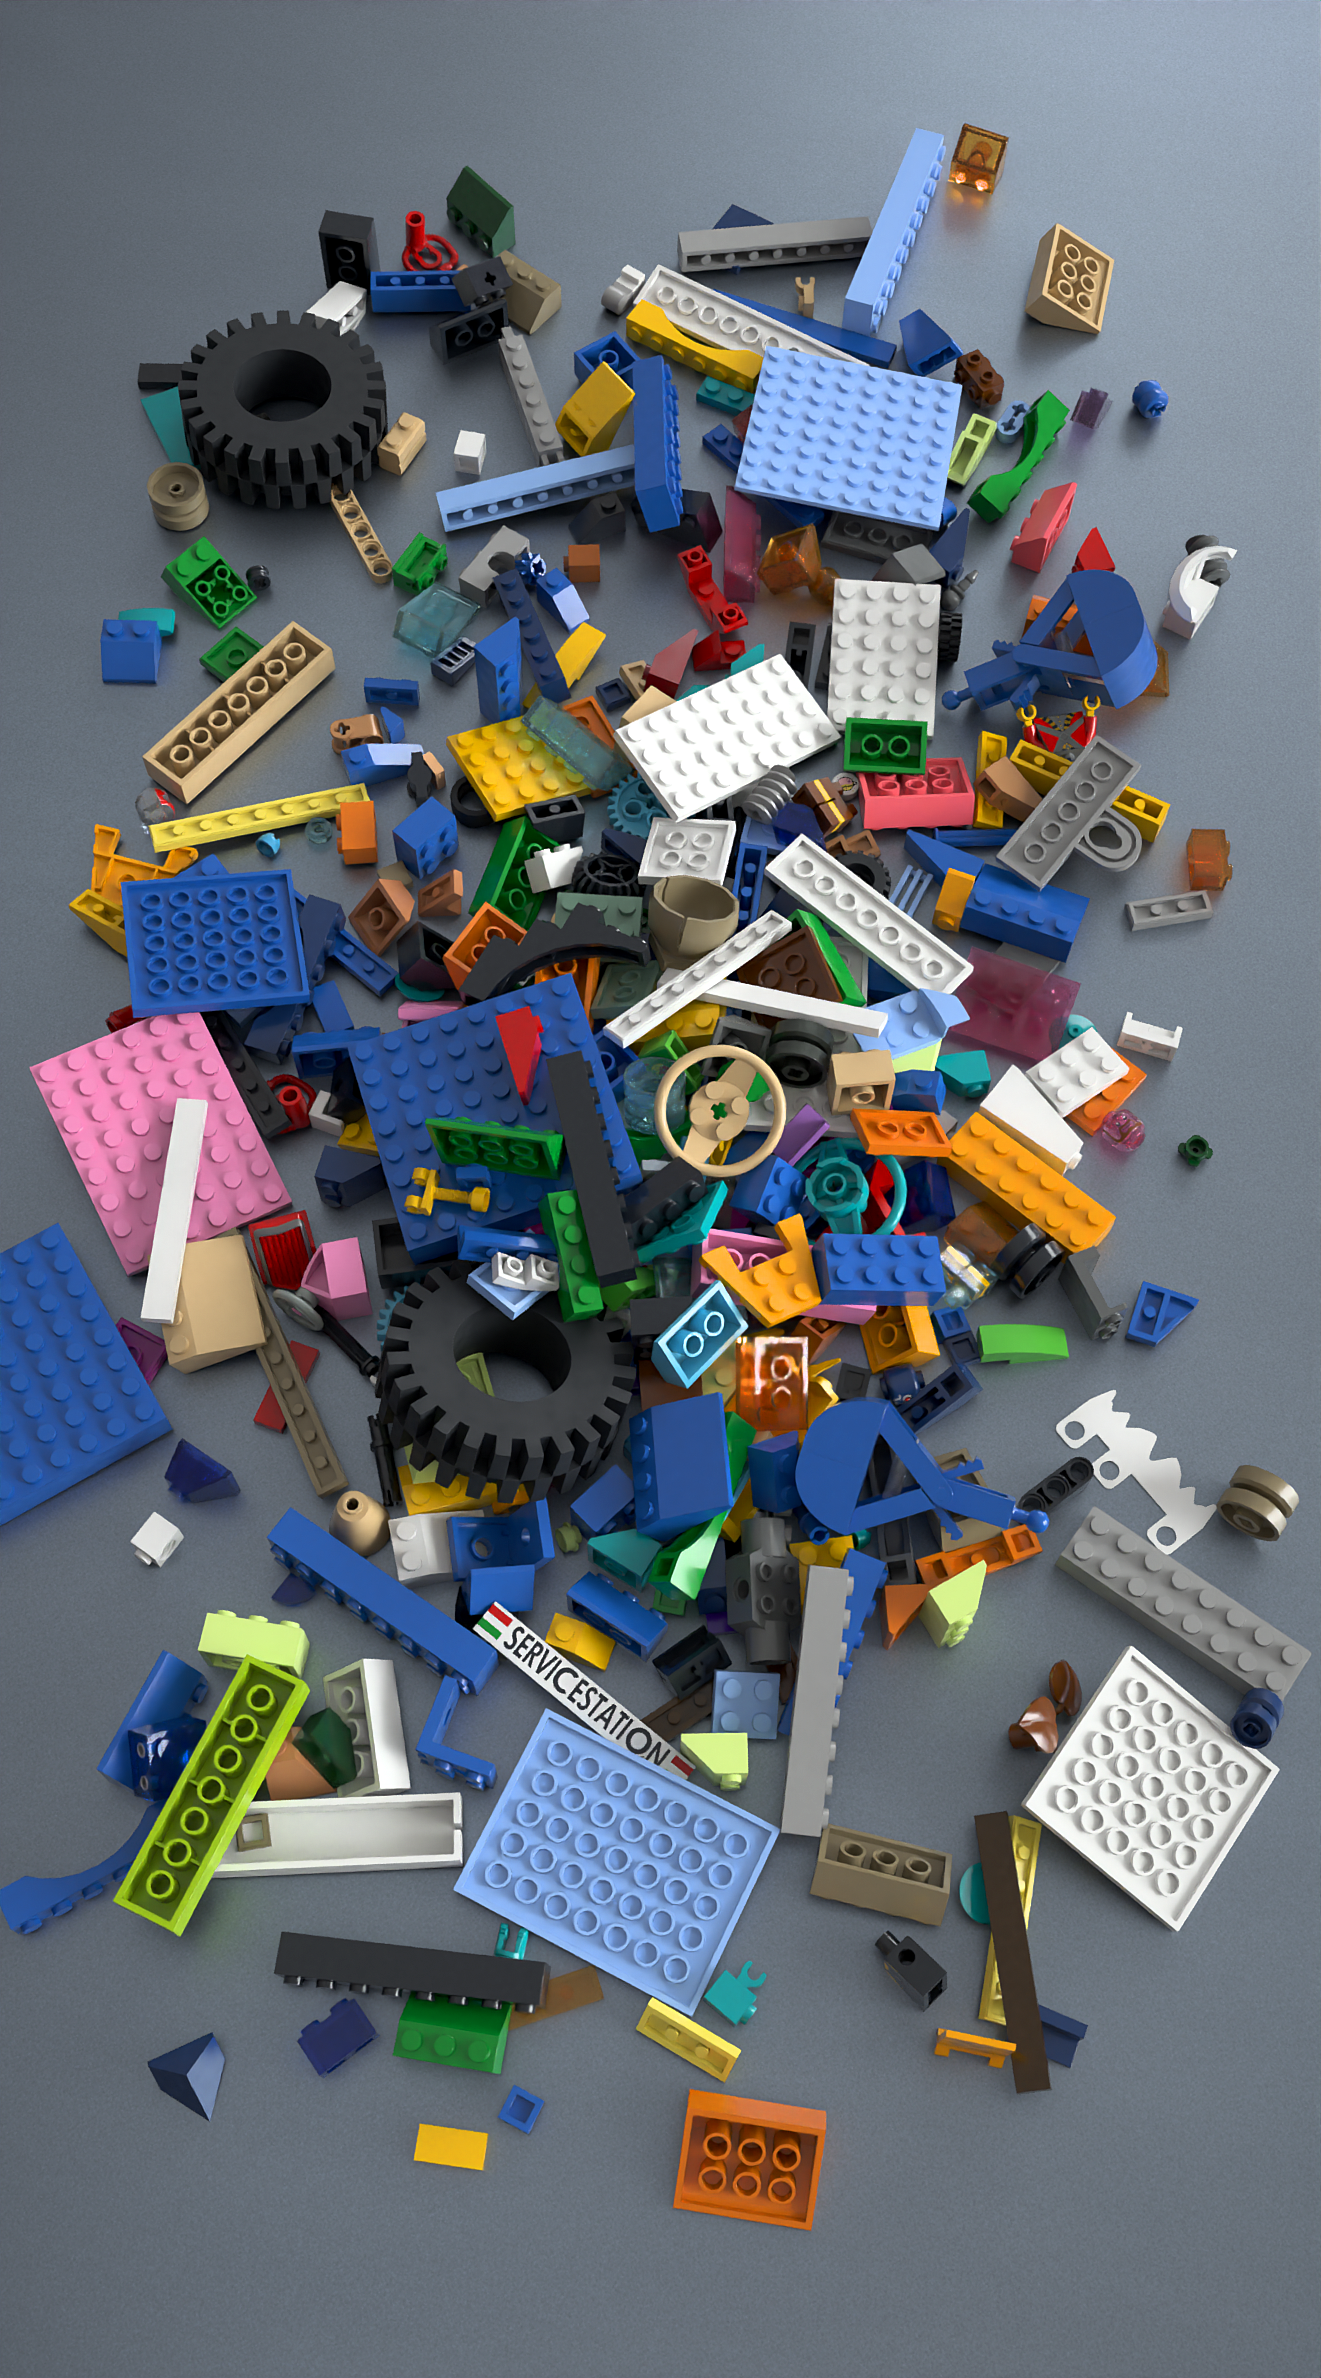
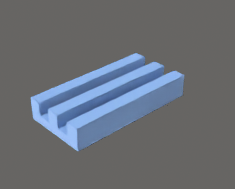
M908 865L889 901L894 905L896 904L909 877H912L913 880L898 906L903 911L918 882H923L907 913L909 917L913 918L932 882L933 875L929 873L924 875L922 870L918 869L915 871L913 866Z

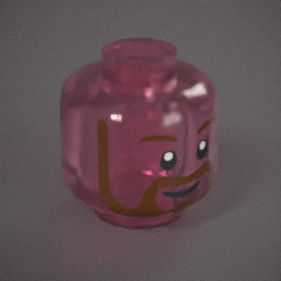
M1121 1109L1116 1112L1111 1111L1102 1121L1104 1125L1102 1128L1103 1138L1120 1152L1136 1150L1146 1137L1144 1123L1128 1109Z

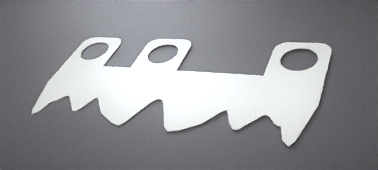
M1111 1390L1089 1399L1056 1425L1057 1433L1069 1447L1074 1449L1079 1448L1096 1434L1110 1450L1092 1463L1094 1476L1108 1489L1114 1488L1131 1474L1167 1514L1148 1529L1147 1536L1159 1550L1167 1555L1171 1554L1203 1529L1216 1511L1217 1506L1214 1504L1207 1507L1195 1505V1488H1179L1181 1470L1177 1458L1157 1461L1149 1459L1157 1436L1142 1428L1126 1427L1130 1414L1112 1411V1400L1116 1395V1390ZM1076 1421L1082 1424L1085 1432L1081 1439L1072 1440L1066 1435L1065 1426L1069 1422ZM1106 1461L1114 1462L1119 1468L1118 1477L1114 1480L1103 1478L1099 1471L1102 1463ZM1164 1526L1172 1528L1176 1533V1541L1170 1546L1159 1543L1156 1537L1159 1528Z

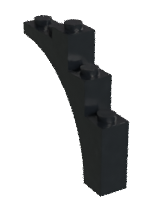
M578 902L561 929L550 921L545 923L535 919L519 946L510 938L502 939L493 935L459 988V993L463 1004L471 1006L508 993L515 985L537 971L557 963L582 958H608L646 967L651 959L649 947L638 936L631 937L622 933L615 926H606L604 915L597 907L593 905L586 906Z

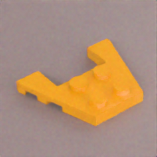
M96 824L94 827V867H92L91 891L123 907L121 882L173 878L194 863L199 856L198 851L191 847L172 849L163 867L114 855L113 853L121 837L120 830Z
M800 1213L778 1222L774 1227L787 1250L785 1254L743 1272L738 1270L725 1245L701 1255L698 1259L705 1269L708 1267L718 1276L717 1280H720L724 1287L728 1286L740 1297L739 1302L766 1328L818 1306L822 1301Z

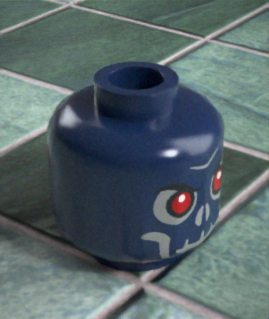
M910 1363L886 1368L883 1372V1377L879 1378L884 1399L890 1401L894 1406H900L916 1397L920 1389L926 1386L922 1371H915Z

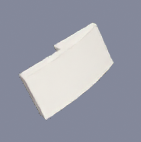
M497 1252L492 1257V1282L521 1290L556 1291L559 1288L558 1263L530 1254L524 1261Z

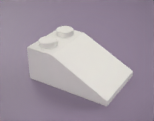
M483 1510L425 1513L388 1520L399 1582L408 1589L453 1580L446 1520L450 1517H484ZM476 1542L475 1549L477 1553L481 1556H486V1547L482 1543Z

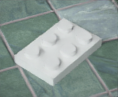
M1091 1027L1026 1071L1025 1077L1060 1117L1063 1118L1125 1076L1129 1071V1067Z

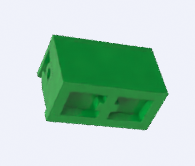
M419 532L392 567L394 585L421 598L424 592L432 587L438 573L444 571L448 564L446 544L441 546Z

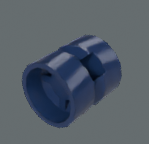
M1253 1688L1247 1691L1230 1723L1231 1733L1237 1742L1252 1749H1261L1267 1746L1284 1715L1282 1701L1275 1693L1264 1688Z

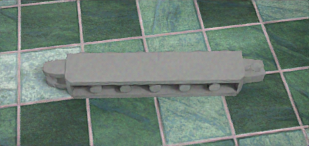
M511 326L501 328L502 339L498 340L501 366L537 467L565 461L563 445L523 335L514 336Z

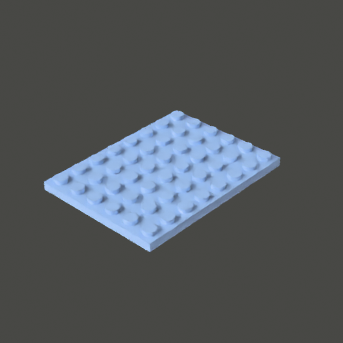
M546 1708L453 1890L692 2017L781 1829Z

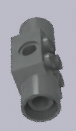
M765 1517L742 1520L740 1522L741 1551L725 1560L728 1625L745 1637L746 1664L791 1663L790 1631L802 1623L799 1559L786 1550L784 1519Z

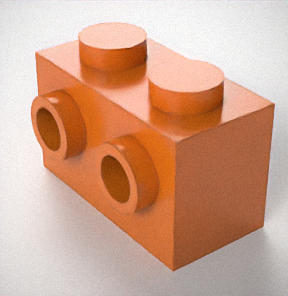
M374 802L340 803L341 814H336L337 831H341L342 837L337 838L338 854H343L345 865L378 862Z

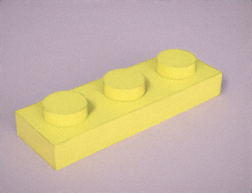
M653 1997L649 2001L636 2027L637 2031L724 2083L741 2052L739 2048Z

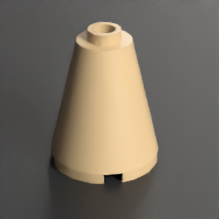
M348 1491L339 1498L329 1522V1534L360 1556H371L380 1551L390 1538L388 1520H391L387 1509L378 1500L359 1491Z

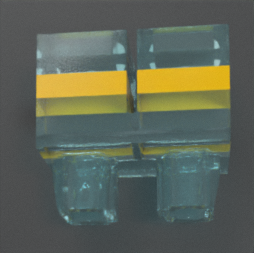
M960 1240L955 1241L940 1253L946 1287L944 1300L952 1310L960 1306L966 1310L975 1300L983 1299L989 1294L999 1279L981 1260L975 1262L977 1257Z

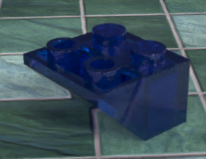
M923 1160L903 1170L906 1180L907 1198L899 1224L906 1235L934 1232L957 1221L946 1167ZM894 1185L884 1194V1198L891 1209L895 1197Z

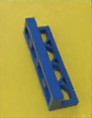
M465 1225L458 1226L457 1243L458 1259L492 1263V1257L497 1252H501L524 1261L530 1254L558 1263L556 1249L548 1235Z

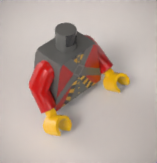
M1088 696L1083 698L1081 704L1083 709L1086 710V715L1079 711L1034 718L1037 713L1035 706L1028 705V717L1024 715L1023 707L1019 708L1016 716L1020 721L1024 722L1022 726L1024 741L1074 762L1096 736L1097 716L1094 715V710L1099 707L1100 698L1095 696L1094 707L1088 706Z

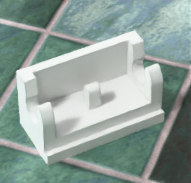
M1127 1012L1117 1046L1172 1062L1183 1028L1177 1026L1173 1032L1132 1020L1133 1013Z

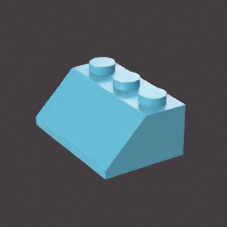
M715 1280L654 1341L651 1360L667 1383L688 1389L749 1327L720 1280Z

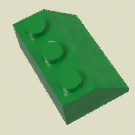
M846 717L843 771L925 776L928 721Z
M410 1993L399 2019L393 2056L501 2074L512 2005L502 2004L501 2010L482 2008V2002L469 2000L468 2006L448 2004V1998L436 1996L435 2002L415 2000V1994Z

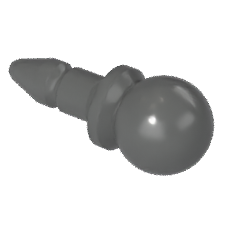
M977 570L972 571L957 586L952 584L949 590H945L940 595V606L945 610L956 609L960 599L965 598L963 592L970 587V584L975 582L979 572Z

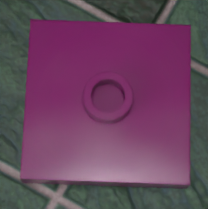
M120 1317L116 1327L150 1385L168 1356L165 1341Z

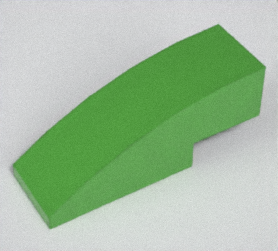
M997 1324L979 1326L976 1333L981 1363L1008 1360L1009 1364L1069 1358L1064 1328L1028 1324Z

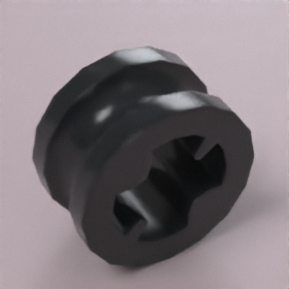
M255 565L247 569L245 576L248 587L251 590L262 591L270 586L271 579L269 571L265 566Z

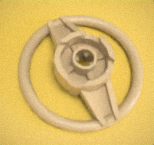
M731 1045L704 1046L679 1058L663 1076L654 1101L655 1127L663 1146L673 1159L680 1156L704 1176L719 1178L736 1176L761 1164L777 1146L786 1121L784 1092L772 1069L755 1054ZM711 1057L734 1058V1062L717 1082L713 1081L700 1087L692 1095L688 1106L689 1120L692 1125L683 1150H681L674 1141L666 1120V1102L673 1083L686 1068L700 1060ZM758 1072L767 1083L774 1103V1119L767 1139L753 1155L740 1162L730 1165L705 1164L704 1162L720 1141H728L737 1136L746 1126L749 1117V1102L746 1096ZM719 1103H722L726 1115L724 1118L719 1116V1119L716 1120L713 1118L714 1112L711 1110L713 1104L718 1106Z

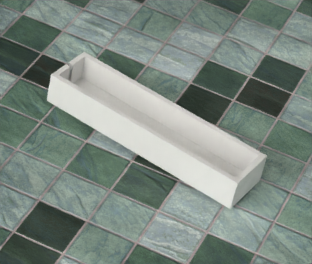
M460 1792L251 1802L244 1817L268 1813L272 1846L238 1852L235 1832L212 1878L463 1867V1835L461 1833V1830H463V1800ZM262 1821L243 1824L245 1843L263 1840Z

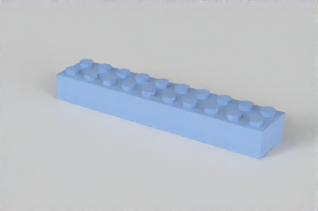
M916 128L846 294L842 321L843 329L869 337L873 333L878 332L881 321L879 317L880 315H885L888 304L887 298H891L894 292V280L898 281L901 275L902 266L900 265L901 263L905 264L909 253L907 248L908 246L912 247L916 236L914 231L920 229L923 218L921 214H926L930 200L928 197H933L935 192V180L939 181L941 178L943 166L940 165V161H943L946 146H942L944 135Z

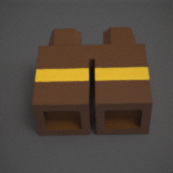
M828 777L804 783L791 798L802 817L807 818L805 821L818 841L826 838L834 831L840 832L858 814L853 804H845L841 798L844 794V789L840 783L831 782Z

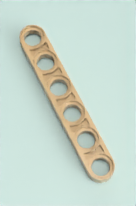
M331 483L332 499L330 504L370 578L376 583L390 581L393 577L392 563L352 490L346 494L347 498L345 500L339 501L334 497L342 493L334 483ZM353 512L357 514V517L347 519L344 515ZM357 531L368 533L365 537H356L354 535ZM374 549L378 553L374 556H367L364 552ZM378 568H385L388 570V572L383 575H378L374 571Z

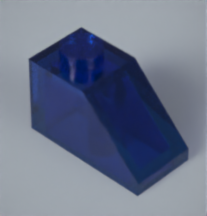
M787 802L772 825L776 842L788 847L796 838L804 834L827 852L823 834L812 808L804 804Z

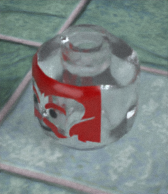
M147 788L136 798L135 809L145 826L149 827L150 825L173 820L175 815L174 806L169 795L163 789Z

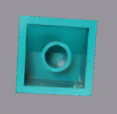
M636 1529L590 1538L587 1543L588 1561L639 1593H642L648 1583L647 1581L657 1555L662 1551V1545L659 1544V1540L637 1532Z

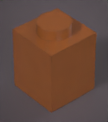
M599 544L568 545V556H563L564 572H569V581L571 583L600 582Z

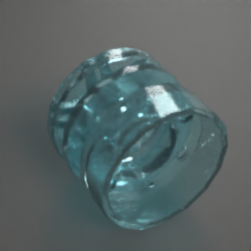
M647 1057L632 1062L625 1069L623 1075V1091L625 1094L624 1117L626 1123L632 1129L644 1134H658L654 1121L655 1096L663 1076L675 1061L663 1057ZM685 1071L677 1077L667 1097L666 1120L670 1132L680 1127L686 1117V1099L684 1096L686 1092Z

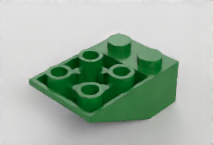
M205 536L169 563L161 575L165 583L182 601L217 629L223 627L257 599V596Z

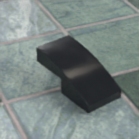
M842 1363L835 1394L839 1399L835 1404L851 1398L866 1397L872 1370Z

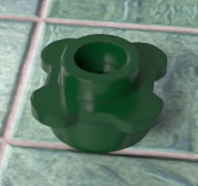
M1193 1135L1186 1143H1180L1178 1146V1152L1184 1154L1188 1159V1164L1192 1167L1199 1166L1202 1160L1210 1159L1213 1155V1150L1209 1148L1208 1142L1200 1135Z

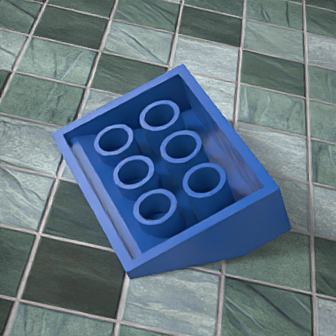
M985 863L965 905L960 927L1066 963L1090 898L1046 884L1039 892L1012 872Z
M716 1392L653 1406L629 1419L637 1532L665 1542L734 1507L723 1395Z

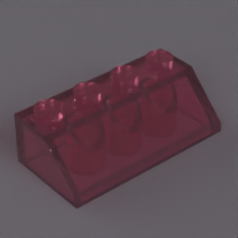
M726 485L723 596L728 603H754L755 593H760V577L755 576V572H760L761 556H756V551H760L761 535H756V530L760 531L761 515H756V503L740 491H735L731 485Z

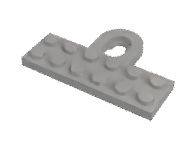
M1096 734L998 853L995 861L1039 892L1073 851L1103 871L1119 872L1129 868L1139 857L1142 847L1141 834L1131 821L1110 808V806L1139 772L1141 764ZM1097 826H1106L1112 829L1116 836L1121 839V847L1111 850L1108 847L1094 845L1089 838L1090 830Z

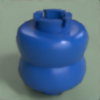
M1145 380L1135 387L1132 394V402L1139 408L1143 417H1158L1162 414L1161 412L1164 413L1169 397L1156 380Z

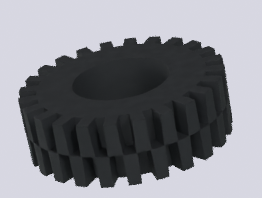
M278 310L277 323L267 324L263 312L251 314L252 328L245 329L236 318L227 322L228 338L214 329L206 335L207 348L199 344L192 348L190 351L192 363L184 361L181 368L182 381H178L186 445L189 447L190 458L195 466L200 464L202 476L208 482L217 478L219 490L229 496L239 487L241 501L253 505L259 493H265L267 508L273 509L280 508L282 495H292L294 509L306 508L307 493L314 492L320 504L328 503L332 499L331 483H334L343 495H346L350 490H354L353 476L365 482L371 476V463L379 465L377 447L388 433L386 381H384L381 362H375L374 350L369 344L360 347L359 335L350 329L340 336L339 322L329 318L320 329H317L315 314L303 312L299 324H291L290 314L287 310ZM279 397L302 398L321 407L318 411L305 418L286 422L265 420L248 412L261 402Z
M454 1260L448 1276L439 1267L430 1270L426 1274L423 1287L414 1282L406 1290L403 1304L397 1302L395 1305L377 1370L375 1398L381 1399L378 1414L382 1425L393 1423L390 1441L394 1447L399 1450L413 1444L409 1463L419 1472L434 1460L439 1462L435 1483L448 1489L457 1474L468 1477L469 1480L465 1493L467 1497L480 1500L486 1482L496 1484L498 1503H513L520 1484L524 1485L529 1501L535 1502L545 1499L551 1483L559 1494H563L573 1488L578 1475L584 1480L591 1477L597 1468L599 1460L605 1461L610 1453L630 1402L631 1390L636 1377V1368L630 1367L634 1355L631 1341L621 1342L625 1327L620 1318L615 1317L604 1320L608 1305L602 1300L604 1309L595 1317L564 1322L557 1289L556 1291H549L518 1317L511 1320L467 1283L468 1275L474 1271L468 1260ZM497 1352L509 1354L528 1362L538 1369L549 1382L553 1393L533 1401L515 1402L502 1400L490 1396L472 1385L461 1373L456 1363L467 1356L477 1353Z

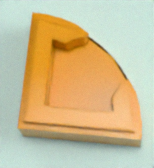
M517 1491L513 1503H498L496 1500L491 1505L494 1514L509 1513V1507L524 1505L529 1501L526 1491Z

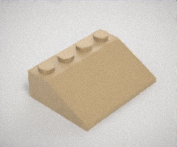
M1056 223L1039 240L1024 311L1044 324L1098 334L1101 331L1114 259L1059 223Z
M241 1234L186 1243L173 1324L161 1323L169 1365L185 1375L268 1344L245 1240ZM151 1254L147 1256V1258H148V1263H149V1264H150Z

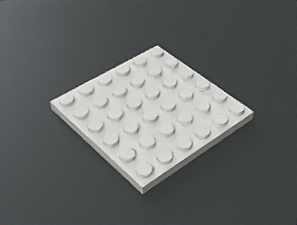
M1126 1646L1021 1803V1806L1171 1931L1178 1932L1280 1769L1256 1749L1245 1747L1237 1742L1228 1725L1133 1646Z

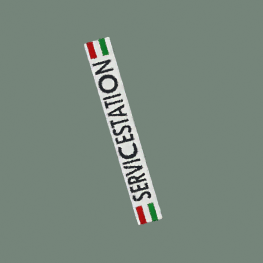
M496 1601L473 1628V1630L605 1739L638 1756H645L643 1757L644 1759L685 1780L696 1768L695 1765Z

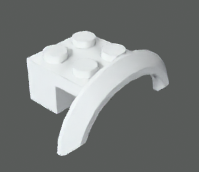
M1223 546L1205 547L1196 550L1179 564L1170 581L1168 594L1170 600L1167 602L1162 613L1166 616L1163 627L1191 640L1213 606L1219 587L1200 579L1205 561L1217 558L1231 561L1237 550Z

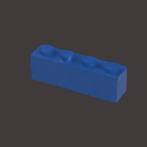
M462 270L371 272L370 291L373 313L470 311L471 305L464 307L451 279Z

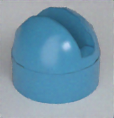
M265 833L256 841L257 849L266 857H273L280 848V839L276 840L273 837L275 835L273 833Z

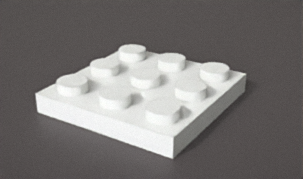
M654 817L638 873L639 884L654 885L667 876L689 875L705 878L722 886L736 832L735 821L683 819L675 823L672 818Z

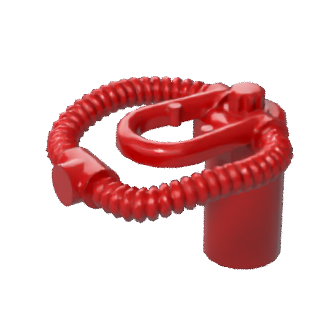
M409 212L405 218L406 246L401 256L404 268L407 271H418L409 262L408 256L412 255L425 269L434 270L437 268L436 271L452 270L459 260L456 250L443 237L436 234H425V217L421 212ZM428 241L441 244L451 255L449 262L441 265V253L430 245ZM426 248L429 250L430 255L434 254L437 257V261L432 264L426 263L422 256H419L418 252Z
M279 1074V1076L273 1077L270 1081H266L272 1091L281 1082L295 1085L283 1088L276 1095L277 1100L280 1101L286 1115L292 1122V1125L278 1134L290 1132V1130L294 1131L297 1128L308 1126L311 1123L308 1114L317 1098L313 1087L298 1077L289 1074ZM300 1089L306 1092L309 1096L308 1104L306 1103V1100Z

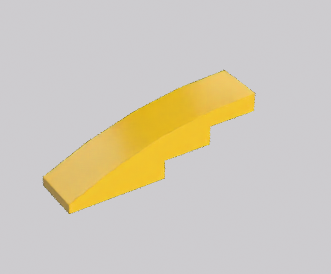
M585 622L575 630L555 654L568 688L571 687L575 679L579 681L606 637L603 632ZM536 682L522 702V705L532 712L541 711L544 714L551 711L554 705L546 707Z

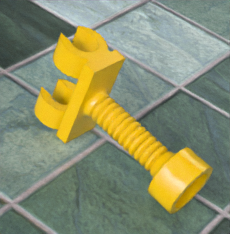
M414 1168L412 1179H415L414 1184L426 1188L423 1198L415 1195H408L406 1197L404 1207H407L406 1211L413 1214L430 1216L435 1199L470 1204L472 1211L484 1213L487 1211L490 1202L489 1188L475 1187L473 1192L439 1188L440 1176L436 1170Z

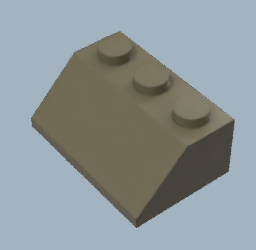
M504 250L497 257H501L513 285L505 290L506 295L500 299H506L508 322L531 335L562 307L561 285ZM491 297V298H488L489 301H488L487 303H490V302L493 301L492 297Z

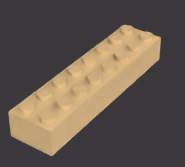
M292 621L142 756L148 776L185 804H188L336 669L332 648Z

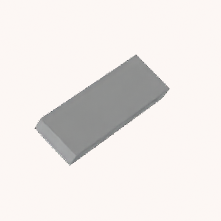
M1206 890L1126 902L1124 906L1131 931L1208 919L1213 915Z

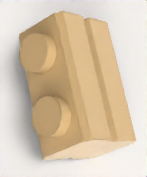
M405 412L400 415L397 422L377 447L379 465L382 469L399 476L404 473L427 441L426 432H424L425 422L422 419Z

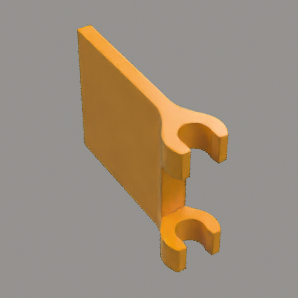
M937 2028V2042L934 2048V2055L948 2057L950 2049L989 2057L988 2066L1002 2069L1005 2057L1015 2052L1016 2044Z

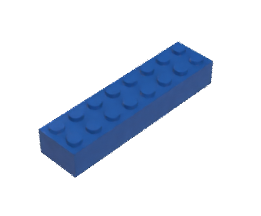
M662 355L633 362V392L635 393L633 398L635 492L649 532L680 526V514H683V506L679 498L683 497L680 484L682 474L679 466L681 464V456L678 449L681 447L678 435L680 425L677 418L679 416V408L676 401L679 400L676 385H671L672 373L670 365H665Z
M290 1507L267 1536L272 1547L270 1551L276 1556L274 1560L287 1570H290L291 1567L295 1568L301 1573L299 1577L306 1584L313 1588L316 1584L326 1591L324 1595L337 1605H340L341 1602L351 1608L349 1612L359 1621L365 1623L366 1620L372 1622L376 1626L375 1631L389 1641L392 1637L402 1644L400 1648L412 1658L416 1659L418 1655L428 1662L426 1667L436 1675L441 1677L444 1673L451 1678L457 1679L460 1692L465 1695L470 1691L478 1696L499 1667V1659L495 1648Z

